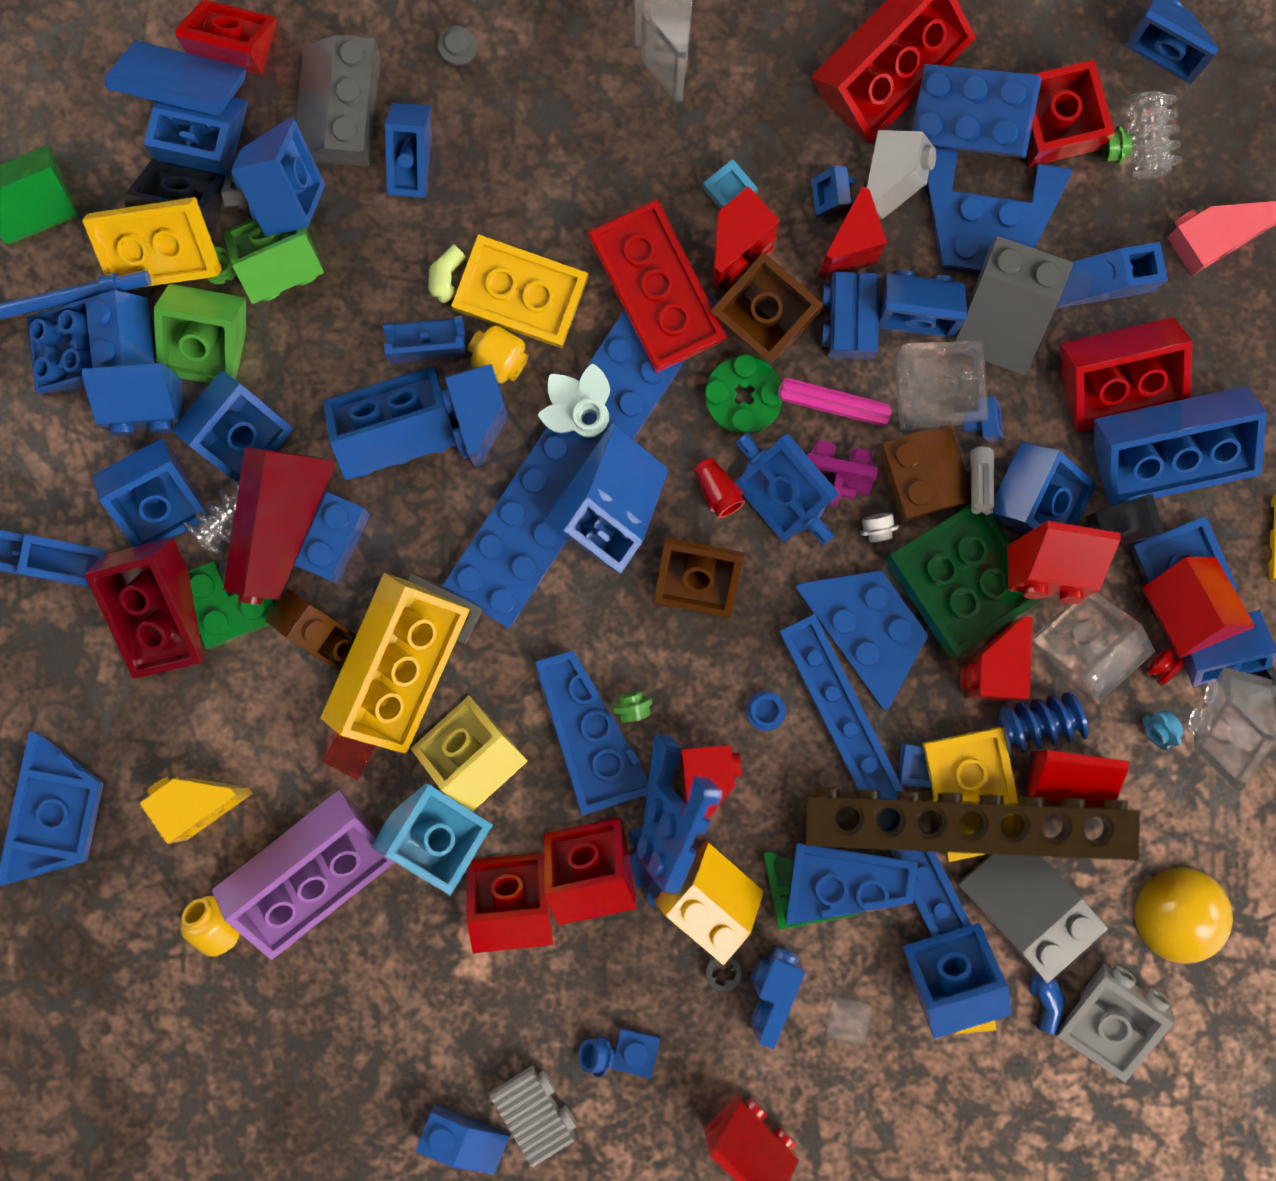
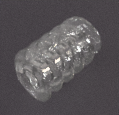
M1147 91L1127 98V103L1130 105L1128 108V118L1132 120L1129 124V132L1133 135L1132 149L1135 150L1131 154V161L1136 165L1133 169V177L1138 179L1161 178L1169 175L1173 166L1182 163V156L1170 154L1171 151L1181 148V141L1169 140L1170 136L1180 132V126L1168 124L1169 121L1179 116V111L1167 109V106L1177 103L1176 95L1165 94L1160 91Z
M234 479L230 481L234 490L232 495L223 490L218 491L222 501L221 505L210 500L206 502L211 513L209 516L199 511L194 513L199 525L194 526L186 521L183 522L188 532L207 551H212L221 556L226 553L222 541L224 540L229 544L231 542L239 482Z

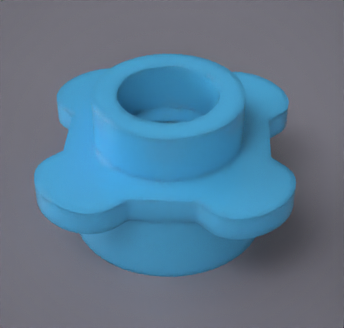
M1162 710L1160 712L1156 711L1153 717L1146 715L1142 718L1143 726L1146 728V735L1153 744L1162 750L1169 749L1170 745L1177 747L1181 744L1180 737L1183 735V727L1174 714L1167 710Z

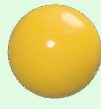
M1177 867L1156 874L1144 885L1136 902L1135 921L1141 939L1154 954L1173 963L1193 964L1212 957L1224 946L1232 929L1233 912L1226 892L1216 880L1199 870Z

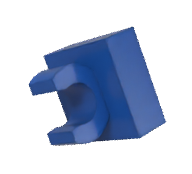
M833 166L811 179L816 216L829 217L841 210L852 207L856 198L850 197L849 187L856 184V179L848 176L847 167Z
M994 396L978 399L980 412L961 415L963 431H966L967 434L983 431V437L989 443L1005 440L1000 403Z

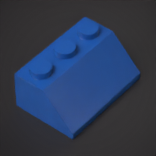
M435 366L323 400L330 445L345 480L367 476L373 471L392 465H402L411 459L430 453H440L449 447L457 445L453 434V422L445 407L441 393L443 390Z

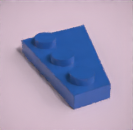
M797 843L785 926L910 905L914 902L918 862L817 846H806Z

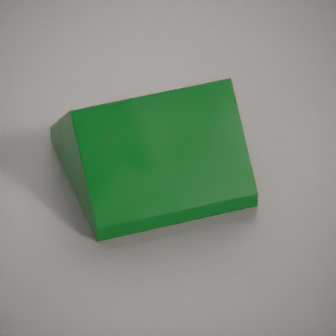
M49 145L0 164V236L7 246L79 216Z

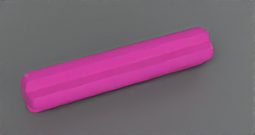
M789 378L782 380L778 390L781 401L878 426H886L891 416L890 406L886 403Z

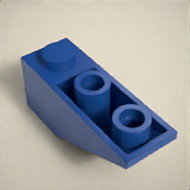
M1160 242L1121 248L1073 261L1074 263L1056 309L1155 292L1168 280Z

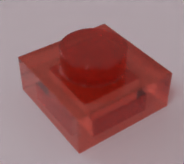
M337 733L322 762L356 780H360L378 746L344 737Z

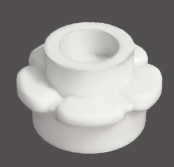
M893 513L874 514L861 519L863 530L860 531V534L869 536V542L885 541L893 538L892 531L897 530L899 525L894 523Z

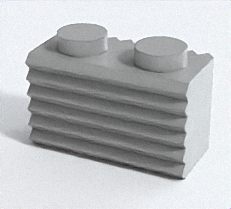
M534 1065L496 1087L490 1094L491 1101L494 1103L495 1108L503 1118L504 1123L532 1168L574 1142L575 1133L573 1129L577 1127V1123L567 1106L564 1105L559 1108L551 1094L556 1092V1088L545 1070L538 1073Z

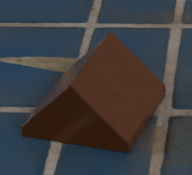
M665 537L653 603L731 618L745 552Z

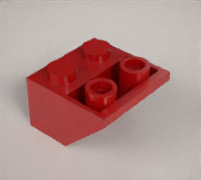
M749 186L718 212L712 274V289L716 293L725 286L730 290L745 273L743 270L754 262L762 252L770 256L775 250L773 244L778 239L777 232L780 220Z

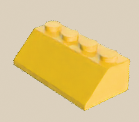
M383 573L320 719L341 736L407 754L470 609L412 582Z

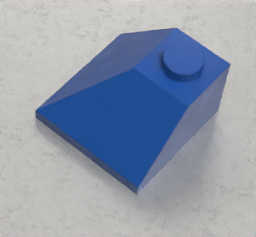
M1153 0L1125 45L1127 49L1189 84L1194 82L1219 50L1192 12L1183 8V5L1178 0Z

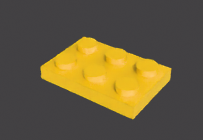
M196 197L88 213L82 219L104 275L117 273L120 276L147 270L151 277V285L149 286L217 277L222 271Z
M478 234L451 307L454 311L562 349L587 283L588 273Z
M999 726L922 743L934 800H938V793L963 794L962 801L979 802V794L1003 795L1004 803H1019L1003 727ZM967 812L962 815L959 821L961 831L971 834L978 830L980 817L976 812ZM937 813V818H938V823H939V822H940V818H939V815H938V813ZM1015 813L1006 815L1001 821V830L1004 835L1010 836L1014 831L1017 832L1021 828V819ZM945 852L948 862L985 855Z

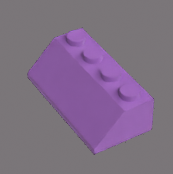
M339 789L212 889V892L224 920L272 960L395 862L371 848L379 833L362 811Z

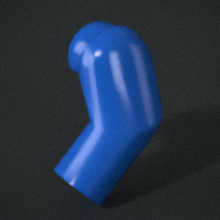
M1034 975L1029 982V991L1031 994L1039 996L1044 1006L1037 1029L1056 1035L1066 1006L1065 997L1054 978L1049 983H1046L1040 977Z

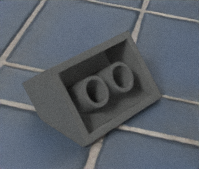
M333 35L303 47L296 123L314 161L317 163L370 167L381 57L374 38Z

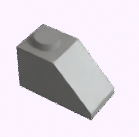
M878 130L867 188L870 189L879 219L885 218L927 184L929 170H933L936 163V149L923 131Z

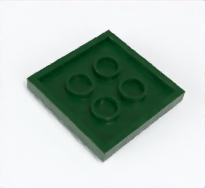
M971 505L885 558L950 660L1045 599H1029L1024 597V593L1008 591V545L1011 543L992 514L986 515L983 512L974 514L971 511Z

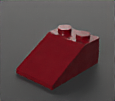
M173 537L105 554L84 573L133 679L202 663L204 656L190 576Z

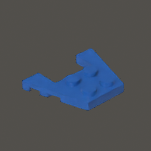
M936 149V163L933 170H929L925 186L927 197L930 198L933 214L932 223L941 268L980 274L992 238L996 236L1035 248L1072 175V169L1038 164L1034 170L1030 203L953 191L958 152Z
M655 734L642 836L638 842L637 855L640 862L663 892L679 894L696 856L695 849L690 848L697 833H706L710 820L704 816L709 805L718 806L722 791L710 778L694 776L686 805L672 789L681 747L671 736Z

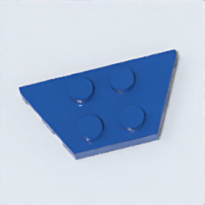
M876 571L801 583L796 586L799 593L884 711L889 709L928 634L884 573Z
M29 732L0 863L1 886L87 862L104 782L38 732Z

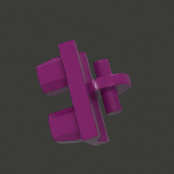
M818 440L812 452L808 453L807 456L840 494L829 506L837 508L840 497L854 500L856 494L869 496L878 471V467L873 466L872 452L856 448L851 450L848 461L835 459L836 446L833 443Z

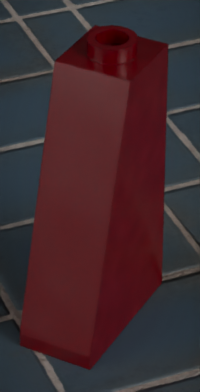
M245 447L223 590L237 594L238 601L247 604L262 605L263 598H280L332 474L335 461L314 456Z

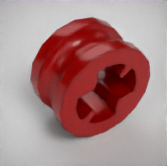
M1170 646L1160 652L1145 671L1149 676H1157V683L1160 686L1171 680L1185 663L1183 657L1179 658L1173 655L1174 649Z

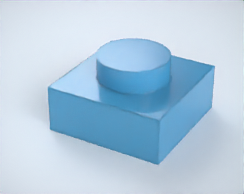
M733 159L707 179L702 187L720 209L747 186L755 194L758 189Z

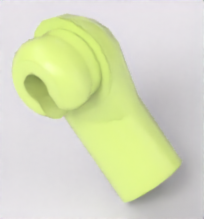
M454 244L429 269L428 290L432 297H437L441 303H448L455 297L456 288L451 285V273L466 259V256Z

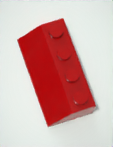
M887 0L810 78L827 106L863 140L872 144L877 139L878 130H885L919 96L925 64L949 66L976 36L957 0Z

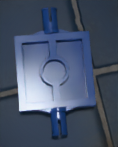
M748 433L742 436L735 445L750 460L745 473L735 481L743 490L742 495L783 543L792 538L797 532L808 528L821 543V546H824L835 535L822 522L820 517L825 507L840 495L789 434H786L772 447L763 451Z

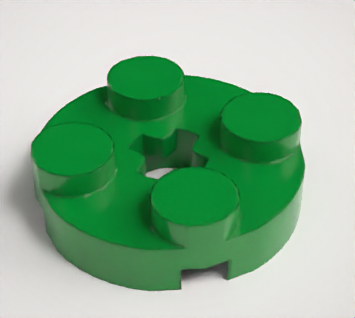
M740 355L737 358L728 359L717 366L708 379L705 392L707 412L712 421L728 433L742 435L746 433L749 435L760 433L775 421L780 412L782 401L779 399L778 390L781 380L770 365L751 355ZM738 387L742 389L749 387L753 391L751 394L753 403L750 405L746 402L737 404L734 401L737 397L735 389Z

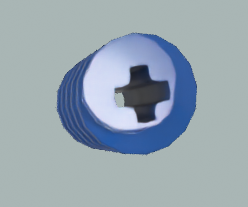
M1071 691L1064 692L1061 700L1056 695H1050L1045 703L1040 698L1032 699L1030 708L1023 701L1016 704L1015 710L1009 705L1001 706L999 710L998 727L1000 726L1004 729L1009 756H1011L1012 743H1016L1021 753H1025L1027 750V740H1032L1036 749L1039 750L1042 749L1043 737L1047 736L1052 746L1058 745L1059 733H1063L1068 743L1073 742L1074 730H1078L1084 740L1088 737V724L1084 710L1075 694Z

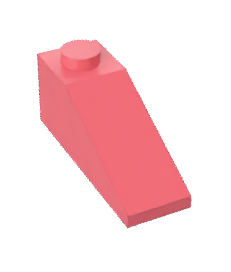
M1276 201L1211 206L1199 214L1193 209L1174 222L1177 228L1167 239L1191 276L1275 226Z

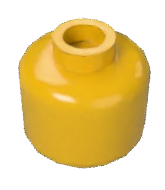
M497 325L490 327L485 333L478 330L468 346V351L473 353L471 367L476 369L492 364L499 384L506 382L508 379L511 381L516 380L529 356L525 353V342Z
M206 896L192 901L182 914L180 932L184 940L205 956L216 957L233 948L237 943L240 933L224 920L214 896Z

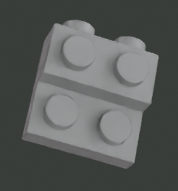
M1103 964L1081 991L1079 1003L1059 1026L1057 1037L1126 1083L1173 1026V1013L1169 1007L1171 1005L1170 1001L1161 992L1153 988L1146 992L1135 985L1136 978L1127 969L1119 965L1111 969Z

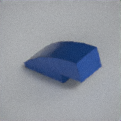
M0 530V572L90 588L84 573L106 554V550Z

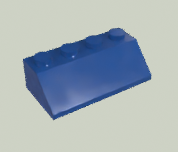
M1244 386L1094 419V452L1108 506H1115L1148 494H1153L1155 499L1262 475L1267 411L1249 387Z

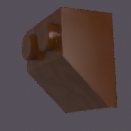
M762 252L710 312L765 361L771 364L818 317L822 311L823 303L767 254Z
M952 427L920 431L883 442L876 450L899 524L971 503V486Z

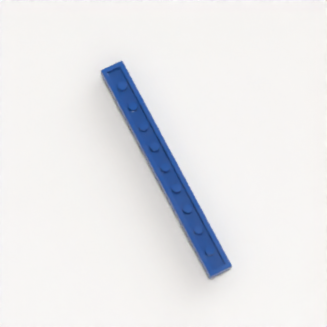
M813 614L779 631L778 633L856 788L881 790V798H897V791H904L816 615ZM892 808L881 810L877 816V825L883 830H891L899 822L898 812ZM918 819V826H919L920 830L924 831V829H923V827H922V825H921V823H920V821H919V819ZM888 850L891 858L918 862L914 904L931 937L972 925L935 852Z

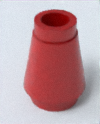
M708 458L694 468L709 511L711 513L715 512L718 518H724L733 514L745 504V500L742 497L743 490L716 463L714 458Z

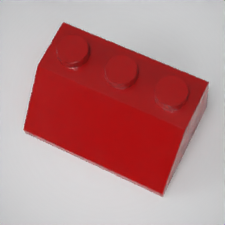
M1174 317L1060 343V375L1074 429L1077 433L1094 429V419L1190 398L1192 340Z

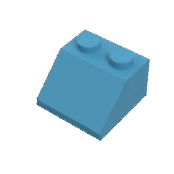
M425 783L390 814L372 843L371 848L451 895L493 824Z

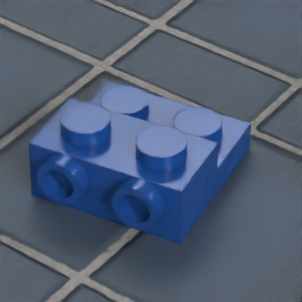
M774 944L771 951H768L765 959L762 957L758 958L751 974V980H754V989L758 997L766 1001L765 1003L758 1001L750 1020V1024H753V1032L758 1043L773 1050L806 972L798 963L799 958L795 956V953Z

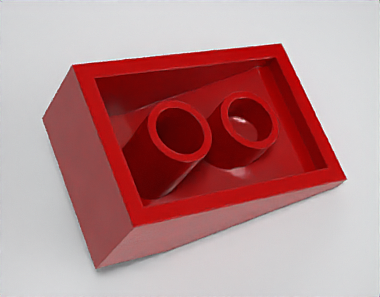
M739 1094L704 1128L709 1155L735 1181H790L799 1161L796 1152L793 1150L797 1143L782 1127L779 1126L774 1131L764 1121L768 1114L753 1098L750 1097L745 1101Z

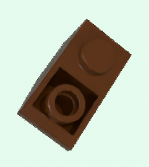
M290 589L286 590L265 621L287 639L341 671L357 635Z

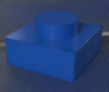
M902 743L897 773L901 785L932 788L923 746Z
M621 1027L612 1069L651 1079L660 1036Z

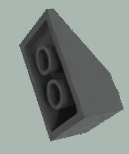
M999 236L992 238L967 306L966 321L958 330L951 350L1026 376L1060 300L1074 262Z
M988 854L956 883L1027 967L1046 983H1049L1108 929L1078 893L1042 856Z

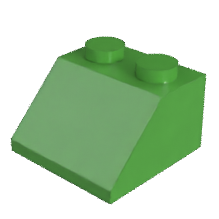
M252 218L223 231L232 267L252 304L261 300H272L281 291L295 285L308 284L318 275L324 273L306 228L265 237L259 223H256Z
M169 284L154 306L156 363H163L182 379L210 384L220 371L223 370L236 380L246 335V297Z

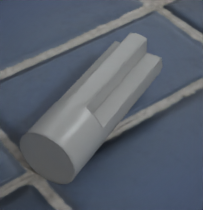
M976 447L970 452L971 511L974 514L983 512L988 515L993 513L994 451L989 447Z

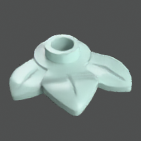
M591 364L582 374L580 381L565 375L550 374L548 378V394L552 405L547 406L538 414L543 424L548 429L557 433L575 431L580 436L588 438L596 437L603 433L609 423V413L605 404L610 395V387L601 369ZM587 413H593L597 416V420L593 424L588 425L582 421L583 416Z

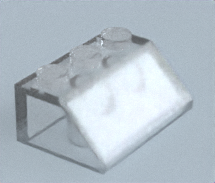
M635 0L634 14L636 16L634 30L636 31L634 45L641 46V61L675 101L683 102L693 0Z

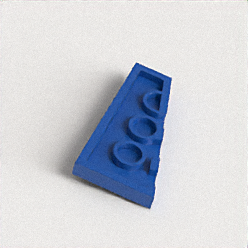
M574 651L536 661L534 667L580 816L647 795L649 778L641 767L640 761L633 749L629 747L620 732L619 726L612 714H609L600 699L597 689Z

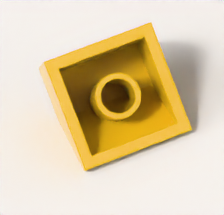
M165 777L147 789L150 796L140 802V805L166 843L170 844L189 840L253 793L248 787L195 778L179 779L175 777L169 780L168 777Z
M705 841L696 851V856L679 894L662 891L653 902L666 917L724 965L751 934L764 891L710 843Z

